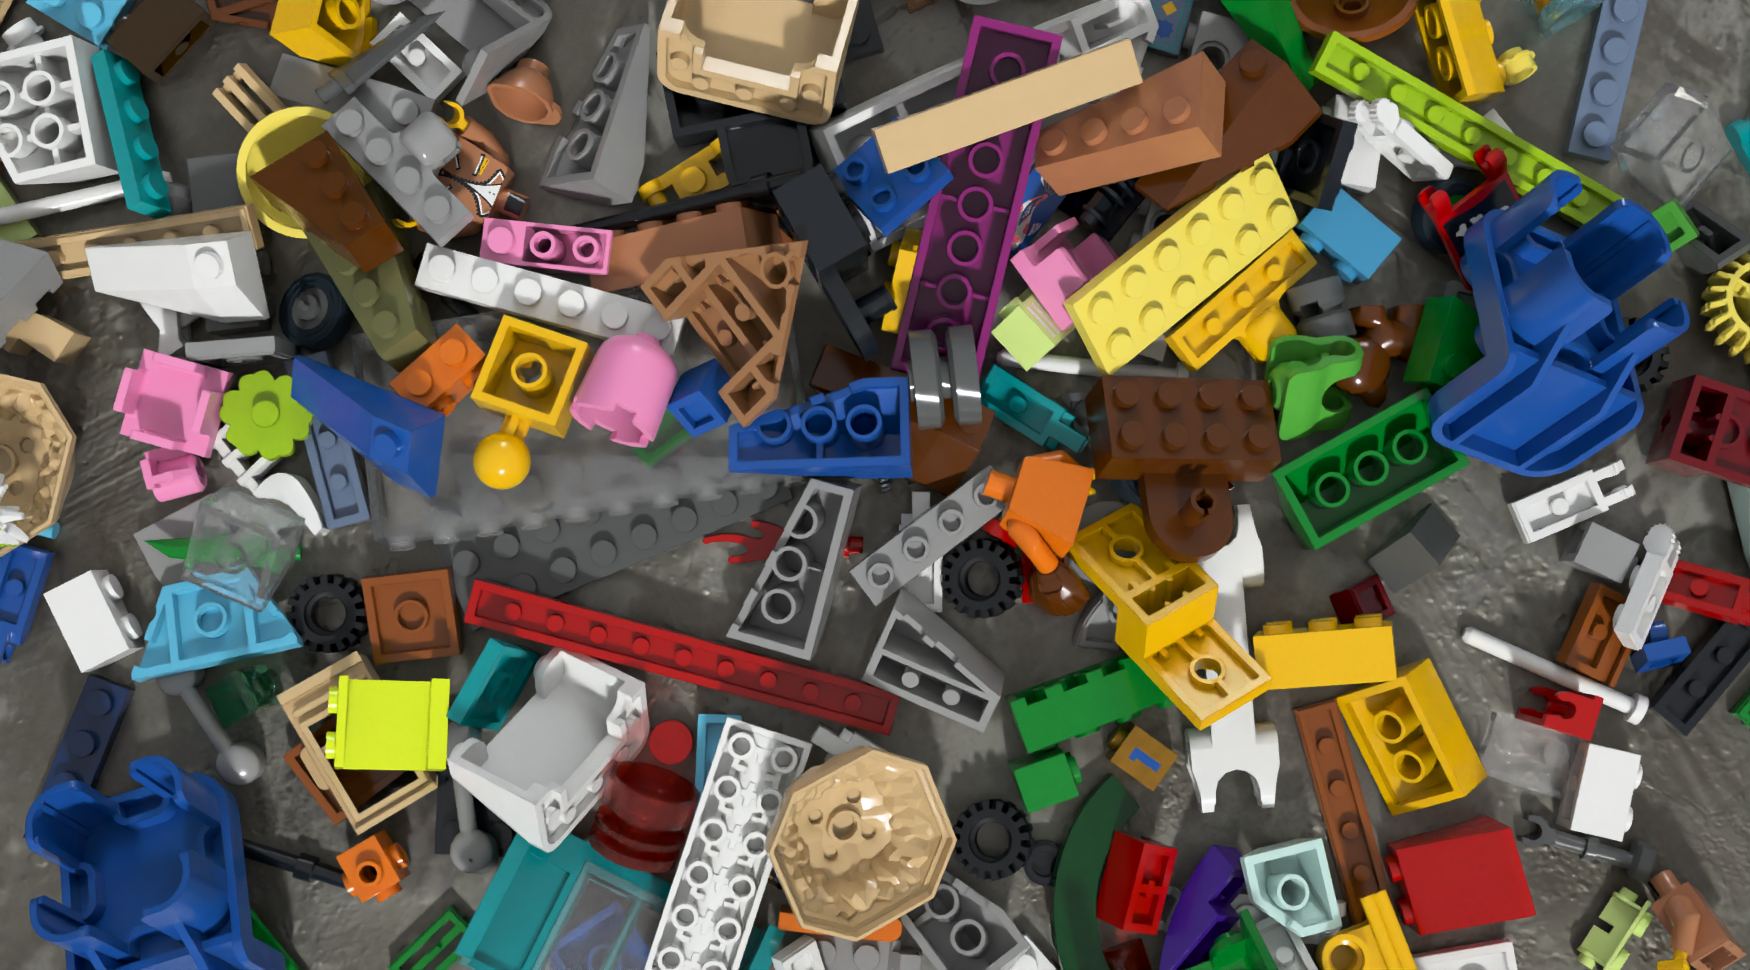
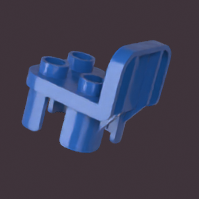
M1555 170L1506 210L1494 209L1489 211L1466 230L1464 235L1465 254L1460 259V268L1466 281L1473 288L1479 324L1474 329V338L1484 357L1434 393L1427 405L1431 433L1436 442L1516 474L1529 477H1544L1565 472L1635 428L1643 416L1644 403L1634 366L1686 332L1690 325L1686 304L1676 298H1669L1626 329L1624 327L1617 298L1666 264L1671 256V247L1664 229L1656 218L1641 205L1629 199L1617 200L1569 237L1562 236L1540 226V224L1573 200L1583 190L1580 177L1565 170Z
M147 756L129 763V776L144 787L108 798L82 781L71 780L48 788L31 805L25 822L26 843L31 851L60 866L62 904L45 895L31 899L29 903L30 921L34 931L41 938L65 949L66 970H287L286 959L283 953L253 937L239 806L232 792L212 777L200 773H188L171 760L162 756Z

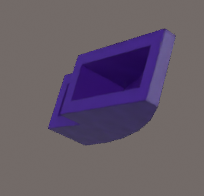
M1213 844L1195 868L1181 893L1171 917L1163 944L1159 970H1185L1201 964L1214 946V940L1218 936L1229 932L1240 919L1239 914L1230 905L1246 887L1240 862L1242 854L1236 848Z

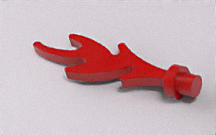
M753 520L750 525L763 533L762 538L739 533H721L705 537L703 543L734 542L745 545L748 551L740 555L730 556L728 558L729 563L754 562L769 557L780 539L784 528L771 522ZM851 533L849 534L844 558H850V554H863L862 536H851Z

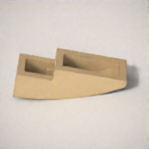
M36 311L27 321L21 319L5 335L7 342L1 348L8 353L27 356L32 348H34L53 362L72 366L91 337L65 322Z

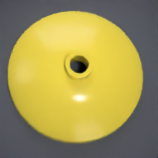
M310 106L283 108L262 118L245 136L237 157L236 174L238 187L245 204L253 203L257 219L270 229L286 236L307 239L303 232L304 229L294 219L283 211L280 212L271 206L250 176L324 133L325 131L321 125L333 116L334 113ZM338 145L362 184L365 186L373 179Z

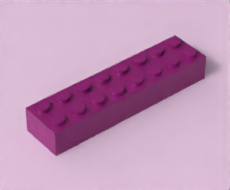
M974 14L954 99L1057 63L1063 36ZM1043 119L941 155L940 161L950 170L954 179L930 199L891 363L892 369L908 372L907 360H911L908 331L931 329L936 335L939 356H945V332L948 327L971 324L980 377Z

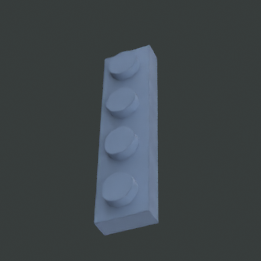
M1648 0L1598 1L1562 155L1602 165L1610 162Z
M325 350L305 356L335 369L331 352ZM294 359L284 361L287 375L291 378ZM314 416L311 434L304 441L327 529L334 530L374 519L357 451Z

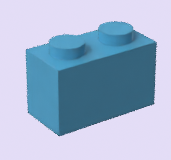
M1340 188L1336 196L1332 211L1311 206L1293 228V231L1299 235V239L1310 253L1314 255L1321 253L1333 263L1331 269L1336 275H1340L1341 279L1348 283L1354 281L1357 284L1368 280L1402 240V238L1342 188Z

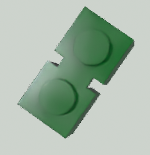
M1058 745L1042 752H1032L1008 761L1019 796L1028 814L1079 796L1075 784L1083 782L1075 757L1071 756L1070 751L1064 753Z

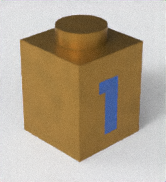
M1131 721L1125 728L1119 725L1105 744L1110 749L1105 757L1151 791L1155 790L1178 758L1177 754Z

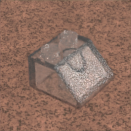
M1665 82L1656 94L1646 102L1643 109L1618 134L1615 141L1610 145L1618 165L1625 176L1660 205L1676 197L1682 208L1732 152L1710 97Z
M226 485L199 503L181 579L261 613L265 610L296 557L306 519Z

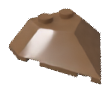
M808 240L669 257L640 286L665 322L686 317L729 374L731 379L718 391V394L743 428L750 426L777 399Z

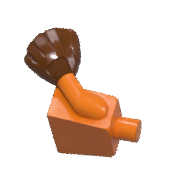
M1063 450L1024 457L1014 477L991 469L982 491L983 495L1005 502L999 525L1008 531V535L1035 565L1029 577V597L1036 606L1052 616H1068L1079 612L1091 597L1088 588L1068 565L1059 559L1063 560L1074 544L1087 497L1096 493V490L1091 487L1092 480H1095L1094 468L1083 467Z

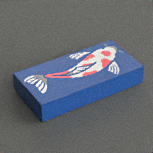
M1035 162L1030 169L1010 254L1013 256L1030 244L1068 195L1059 196L1034 168Z

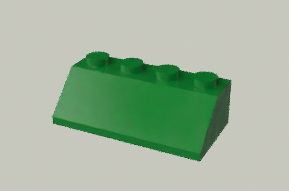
M1427 386L1271 472L1283 512L1304 550H1317L1470 465L1465 454L1445 447L1434 440L1427 410L1432 394Z

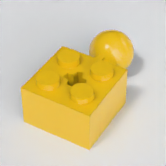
M505 314L503 315L470 396L482 411L504 418L499 432L484 437L478 443L473 453L474 471L485 485L500 490L510 489L519 485L526 478L531 467V454L524 441L530 427L563 439L565 438L573 418L569 409L595 356L587 342ZM540 371L542 375L537 381L533 383L527 381L529 376L537 377Z

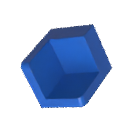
M715 358L684 372L680 376L667 405L668 410L693 438L727 423L732 412L718 394V391L731 377Z

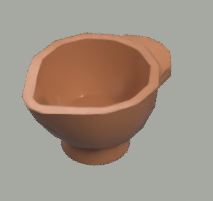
M531 58L518 60L515 68L496 77L487 86V92L495 108L514 120L522 123L555 125L560 122L563 115L561 107L555 103L553 87L548 80L550 70L538 60Z

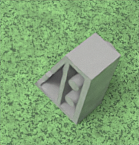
M902 586L870 655L862 681L984 733L1001 697L1006 673Z

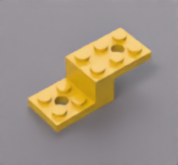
M1130 503L1077 532L1074 544L1067 555L1118 608L1115 642L1199 731L1271 689L1273 678L1214 620L1219 585L1197 563L1180 562L1159 551L1146 533L1142 510L1138 505ZM1118 550L1133 551L1137 555L1132 558H1123L1115 552ZM1200 669L1213 670L1218 674V677L1206 680L1199 677L1196 671Z

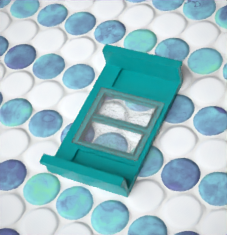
M516 833L454 953L462 956L458 963L472 970H644L672 884L571 833L555 850L549 853L531 845ZM771 924L762 929L753 926L738 970H769L772 963L771 957L776 954L785 931L779 930Z

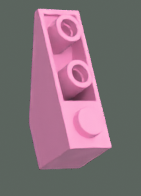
M484 217L479 257L536 273L608 275L614 231Z

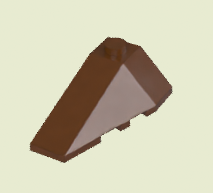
M1250 39L1219 71L1226 82L1222 156L1140 176L1134 184L1135 190L1166 213H1170L1215 187L1217 181L1235 171L1240 170L1242 173L1255 166V160L1276 149L1280 152L1288 148L1322 115V109L1288 64L1253 39Z
M826 344L808 385L816 393L826 395L848 387V383L862 378L908 377V374L871 360L865 362L863 357ZM910 397L913 477L908 479L943 496L952 492L980 453L996 411L981 405L982 423L959 426L953 417L951 398L944 399L945 422L941 428L919 430L916 403L911 402Z

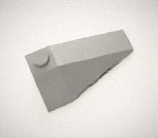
M646 23L619 28L615 31L592 74L593 80L596 82L594 88L584 101H577L572 110V113L578 116L567 137L564 138L559 135L551 149L539 185L542 189L601 206L632 203L639 189V179L645 162L651 27Z

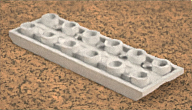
M727 716L644 970L739 969L772 869V863L765 850L767 832L780 808L784 791L791 785L794 779L803 774L812 743Z

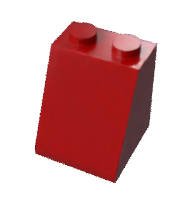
M1487 815L1386 843L1389 856L1383 857V861L1390 881L1392 883L1397 882L1401 898L1396 899L1399 917L1404 925L1409 924L1410 928L1419 935L1536 915L1512 829Z

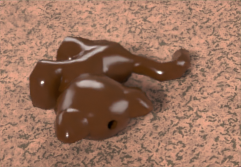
M1365 305L1348 309L1352 313L1356 329L1364 330L1362 335L1350 337L1360 344L1364 351L1360 371L1353 377L1335 382L1336 386L1353 396L1361 397L1367 405L1379 408L1386 400L1388 393L1386 381L1390 377V357H1396L1408 364L1425 305L1394 306L1387 309V315L1384 305ZM1416 386V392L1422 389Z

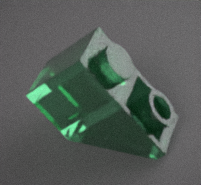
M266 664L237 669L205 689V692L223 728L227 729L238 726L280 705L276 696L283 692V686L276 672L273 669L268 670Z

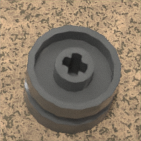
M972 325L948 327L945 332V356H939L936 335L931 329L908 331L911 360H907L910 397L911 402L916 403L919 430L941 428L945 422L944 399L951 398L953 417L959 426L982 423L979 374Z

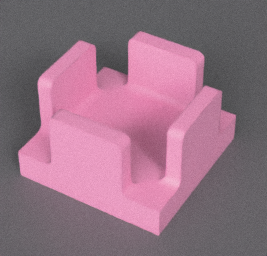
M1075 217L1055 225L1033 245L1022 249L1010 259L1061 331L1074 325L1063 302L1119 258L1109 243L1096 233H1092L1074 248L1066 236L1080 225Z
M144 349L138 369L128 367L124 369L113 406L114 411L125 413L120 434L130 436V439L166 449L211 458L221 423L219 412L223 406V396L230 391L234 373Z

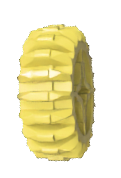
M1745 252L1708 278V287L1701 295V299L1706 304L1701 308L1699 315L1711 318L1705 324L1704 331H1716L1719 336L1714 340V346L1722 345L1725 342L1730 346L1728 357H1734L1741 352L1743 353L1746 365L1750 364V283L1748 284L1745 281H1750V255Z

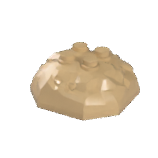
M0 373V473L5 475L2 485H8L0 504L20 507L19 512L25 514L24 519L10 522L20 528L30 540L56 524L60 517L75 472L77 436L44 383ZM18 546L1 547L0 557L9 553Z
M860 746L840 753L822 765L809 768L791 782V785L784 791L780 808L767 832L765 850L800 927L857 942L934 898L957 838L930 770L925 763L871 746Z

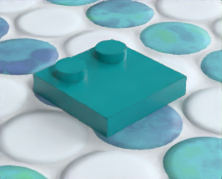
M490 638L446 717L462 726L500 731L542 654L529 646Z

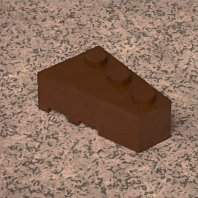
M328 131L250 176L271 206L280 212L283 211L304 230L312 232L319 237L329 248L365 274L404 251L371 196Z

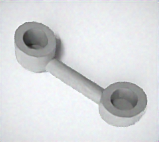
M206 668L156 679L158 687L164 693L182 698L219 752L216 759V770L225 782L235 786L246 785L257 780L264 773L266 756L263 750L255 743L249 741H237L234 743L197 689L203 683Z
M454 721L448 723L447 759L457 744L465 742L472 737L482 741L480 732L475 727L462 726ZM453 779L460 832L451 842L450 857L453 864L459 870L472 875H483L490 872L496 866L499 859V846L491 834L477 829L473 795Z

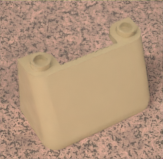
M668 0L658 27V79L665 87L677 93L805 124H824L829 120L835 103L859 0H814L813 4L799 0Z

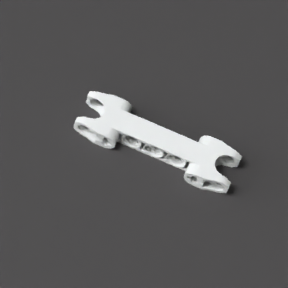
M1250 504L1233 505V532L1226 545L1212 558L1197 564L1219 585L1214 620L1249 654L1244 588L1263 586L1264 562L1262 545L1256 532ZM1200 669V677L1210 680L1218 677V674L1213 670ZM1253 700L1201 731L1197 728L1185 729L1186 767L1193 784L1198 810L1201 813L1214 812L1218 781L1225 773L1236 769L1246 771L1249 774L1258 806H1261V808L1274 807L1277 775L1280 766L1278 736L1273 722H1254Z

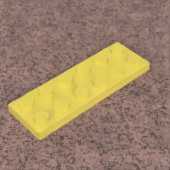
M1269 153L1255 160V166L1242 173L1240 170L1235 171L1217 181L1215 187L1185 204L1063 302L1100 374L1112 376L1299 223Z

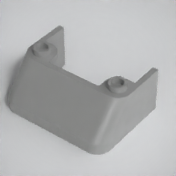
M405 0L374 1L382 5L399 4ZM408 0L425 15L445 11L435 23L469 51L462 61V69L467 78L455 100L460 106H464L487 93V86L491 81L504 72L515 68L517 61L522 59L537 42L552 19V11L543 0Z

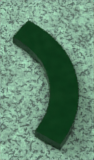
M1108 773L1093 788L1078 808L1064 843L1062 842L1059 847L1054 865L1050 889V926L1052 942L1056 948L1061 970H1110L1098 935L1096 919L1098 883L1104 861L1111 847L1114 832L1120 831L1128 819L1140 808L1114 774Z

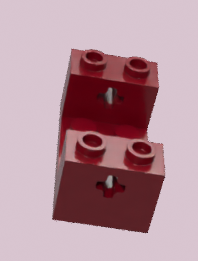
M1697 374L1673 381L1645 464L1684 477L1707 474L1750 489V392Z

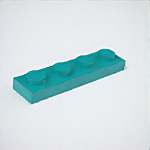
M102 49L90 57L127 209L154 219L166 217L172 213L168 198V186L163 178L158 158L159 149L154 141L149 121L150 114L140 85V73L127 59Z

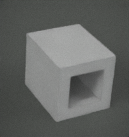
M1579 522L1575 525L1559 561L1602 582L1622 584L1623 580L1628 579L1635 566H1637L1638 556H1636V552L1640 544L1594 522Z

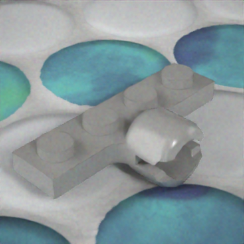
M353 97L321 125L324 131H328L334 141L441 248L474 219L471 211L437 179L439 171L461 152L462 146L454 132L436 114L431 111L423 112L404 130L393 133L387 130Z

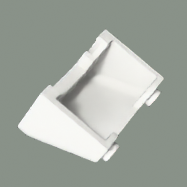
M554 647L547 655H543L537 661L533 671L536 694L486 746L479 739L469 738L465 742L457 744L447 759L450 774L454 780L528 843L548 853L555 850L636 758L647 741L650 728L644 682L588 655L559 647Z

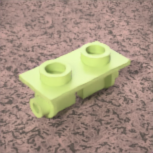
M1623 886L1619 893L1614 891L1613 896L1599 916L1600 919L1613 926V929L1608 934L1596 925H1593L1581 946L1577 948L1581 953L1576 960L1591 970L1596 963L1604 967L1603 970H1621L1631 954L1624 949L1625 944L1632 933L1641 938L1654 918L1652 914L1647 912L1651 905L1650 901L1647 900L1644 906L1640 907L1635 904L1639 896Z

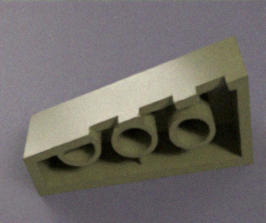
M372 180L364 187L404 251L365 274L329 248L323 240L312 232H307L306 230H303L378 355L401 373L433 345L437 338L427 303L422 299L420 289H417L414 285L418 272L413 266L408 248L411 247L407 233L392 223V219L400 220L401 212L399 206Z

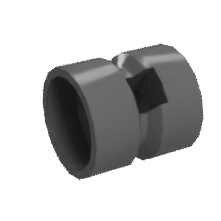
M1340 275L1303 284L1285 292L1291 315L1297 316L1300 319V322L1295 327L1297 335L1318 338L1335 335L1350 337L1357 334L1351 311L1342 307V303L1347 299ZM1320 307L1323 310V314L1318 313Z

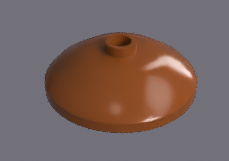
M1290 0L1300 28L1308 34L1324 40L1327 33L1335 30L1355 43L1360 44L1383 38L1398 30L1412 17L1419 0Z

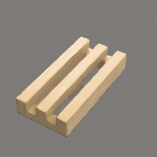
M237 63L233 68L234 74L227 75L222 81L224 83L223 87L216 88L212 93L247 132L251 130L257 121L232 93L259 121L269 115V113L240 85L243 80L273 112L287 108L246 63Z

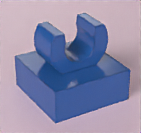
M1662 620L1652 623L1642 649L1636 651L1630 658L1635 673H1641L1679 665L1691 653L1686 636L1669 639L1667 627Z

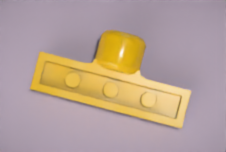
M1293 229L1289 230L1234 275L1163 339L1189 372L1198 371L1233 338L1241 343L1255 363L1261 364L1266 362L1269 345L1275 338L1297 335L1296 328L1280 308L1279 300L1281 296L1317 264V261Z

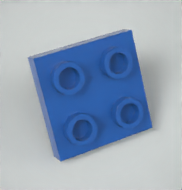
M895 116L890 122L898 120V118ZM874 136L833 170L839 176L848 193L846 197L885 238L954 179L950 170L937 157L890 174L885 173Z

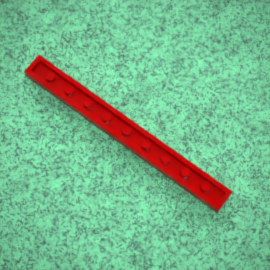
M480 578L474 580L463 620L465 623L890 736L900 699L895 694L863 681Z

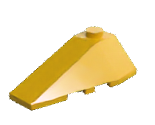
M278 0L270 35L300 57L340 67L373 46L370 42L378 34V21L376 18L371 17V0Z

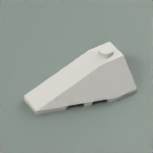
M252 230L89 246L85 248L96 292L223 323L266 320L270 318Z

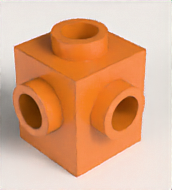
M385 829L336 857L344 871L342 873V880L346 889L352 896H358L361 903L374 896L379 903L388 899L403 889L399 881L411 874L407 868L410 862L405 850L398 842L393 844Z

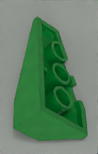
M1220 0L1248 38L1253 39L1284 60L1307 91L1320 83V79L1308 73L1313 61L1290 0Z

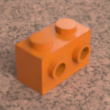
M456 323L389 384L401 397L445 414L446 418L452 413L456 405L473 391L487 355Z

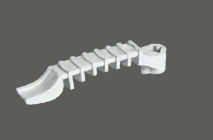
M140 302L160 330L158 353L187 360L185 358V343L192 342L190 324L199 317ZM220 424L213 448L222 456L223 460L221 462L223 465L232 469L237 475L238 479L236 481L241 486L250 489L256 498L276 499L289 505L314 536H317L319 533L326 536L331 530L327 529L319 495L310 482L302 476L287 473L273 474L264 480L263 477L282 458L268 461L261 457L251 465L248 461L251 456L243 455L237 447L226 439V432L230 426L226 424L222 427Z

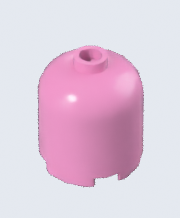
M637 333L636 336L616 335L611 337L598 348L574 396L569 412L575 420L589 430H592L596 423L612 431L610 440L631 447L645 448L649 440L651 442L654 441L674 390L678 375L676 364L672 357L661 347V342L649 334Z

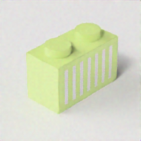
M1028 287L1019 297H1015L998 313L1003 321L991 333L1019 364L1028 371L1076 327L1073 325L1061 331L1030 287Z

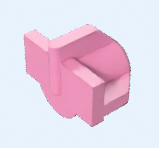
M162 447L144 452L145 460L139 461L147 490H152L160 502L202 492L207 486L208 479L202 460L194 454Z

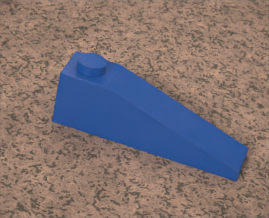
M297 355L294 357L291 398L392 481L430 498L436 495L445 414L305 356Z
M862 378L848 383V387L826 395L820 393L809 397V401L784 410L779 408L762 414L748 427L743 428L740 423L729 426V472L861 479L913 477L909 378Z

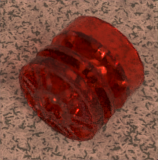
M638 761L616 763L610 771L602 795L605 804L599 806L594 818L595 822L589 832V843L601 856L618 865L649 873L667 872L675 867L680 853L679 849H681L685 839L682 829L689 827L700 793L696 786L686 778L671 770Z

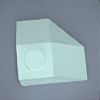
M1296 838L1257 848L1240 857L1250 903L1299 937H1306L1343 927L1322 838Z

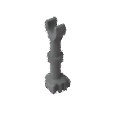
M1533 813L1524 814V819L1535 823L1538 827L1537 834L1532 838L1518 835L1517 840L1527 847L1537 848L1546 844L1579 854V859L1590 863L1594 860H1599L1625 869L1628 879L1639 883H1645L1652 872L1658 852L1652 844L1634 839L1628 852L1600 843L1598 837L1589 834L1580 837L1549 827L1547 821L1539 815Z

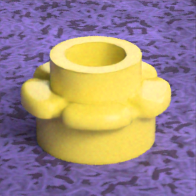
M1518 46L1507 50L1499 56L1497 61L1499 60L1505 69L1506 86H1512L1524 81L1537 70L1538 67L1533 60L1535 57L1534 51L1522 50Z

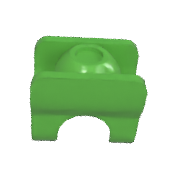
M1288 335L1275 338L1270 343L1263 380H1268L1273 409L1279 411L1276 429L1278 436L1282 440L1302 439L1317 431L1344 427L1349 422L1353 404L1345 392L1330 386L1339 380L1353 377L1360 371L1364 351L1357 341L1344 335L1318 338Z

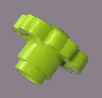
M266 370L258 371L254 375L247 374L239 380V391H228L223 396V406L220 409L219 417L230 426L226 432V439L245 456H253L259 452L268 461H274L280 457H288L295 451V441L306 440L311 434L314 416L291 398L292 378L288 375L280 376L275 380Z

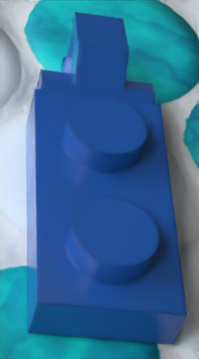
M23 543L0 559V663H10L16 645H23L26 637L29 635L55 555L53 551Z

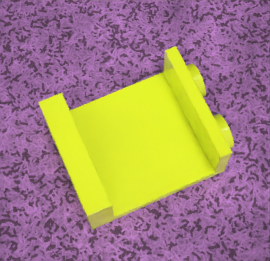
M339 675L338 686H329L328 713L337 714L336 732L327 731L325 759H334V769L444 771L446 769L448 717L446 715L449 712L450 679L432 678L430 682L348 679L349 676Z

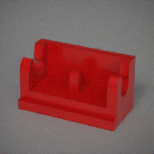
M1532 686L1529 688V692L1534 695H1542L1546 699V707L1539 712L1533 708L1518 707L1515 719L1591 741L1604 698L1568 689L1561 692L1543 686Z
M1115 831L1096 903V917L1123 931L1157 935L1178 849L1148 837L1141 836L1140 839L1125 832Z

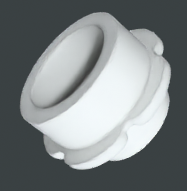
M31 17L17 22L2 35V38L9 46L7 51L45 42L41 37L44 33V27L42 25L37 26Z

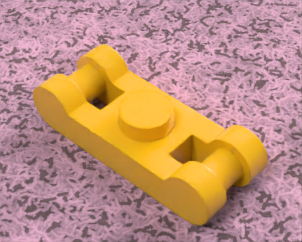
M715 139L709 146L660 177L642 185L637 192L643 202H649L651 206L668 202L663 193L673 187L680 198L729 187L730 184L726 173L723 172L719 175L712 164L722 157L719 139ZM676 218L665 220L663 224L674 223L677 220Z

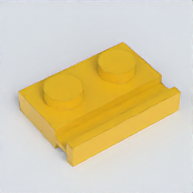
M906 227L902 242L893 241L888 266L895 267L892 282L884 280V285L891 294L897 309L884 315L881 328L883 331L899 333L923 231Z

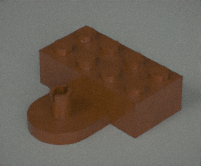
M1101 375L1085 397L1095 479L1137 480L1143 523L1148 537L1159 551L1180 562L1198 563L1206 561L1216 555L1229 541L1233 532L1234 517L1228 481L1261 482L1282 461L1268 380Z

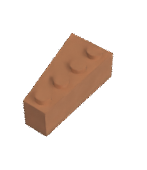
M1204 51L1143 80V83L1126 88L1040 130L1034 168L1059 196L1221 157L1226 82Z
M735 201L716 205V212L702 215L701 211L676 215L677 222L666 225L663 224V221L659 220L640 223L637 225L638 231L625 234V230H612L614 233L608 275H589L591 288L620 296L643 293L640 286L666 258L782 243L777 214L742 207V202Z

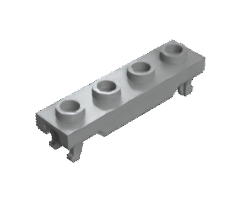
M987 465L961 486L950 492L848 570L874 606L879 605L1003 511L1005 502L982 494L990 470L993 469L991 465Z

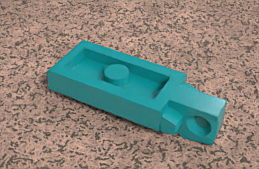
M992 364L980 384L981 405L996 411L995 417L1042 447L1048 446L1056 450L1059 444L1062 443L1074 452L1082 453L1090 437L1071 426L1076 416L1068 412L1069 409L998 364Z

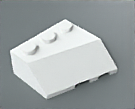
M69 35L0 53V158L15 184L75 183L119 174L90 57L99 52V47Z

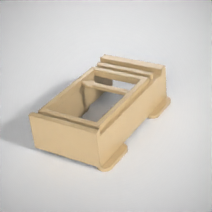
M355 651L276 697L305 746L301 750L300 757L318 788L321 790H331L358 836L437 789L438 776L435 771H414L418 777L417 780L363 812L358 813L328 760L325 759L326 744L320 748L308 728L332 714L328 713L329 686H338L339 675L349 676L348 679L381 680L368 657Z

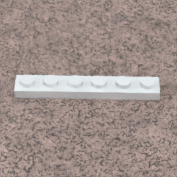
M430 243L426 245L414 284L417 289L608 340L616 335L636 336L637 333H646L657 338L661 342V347L673 359L685 322V318L665 322L653 304L452 249L441 248Z

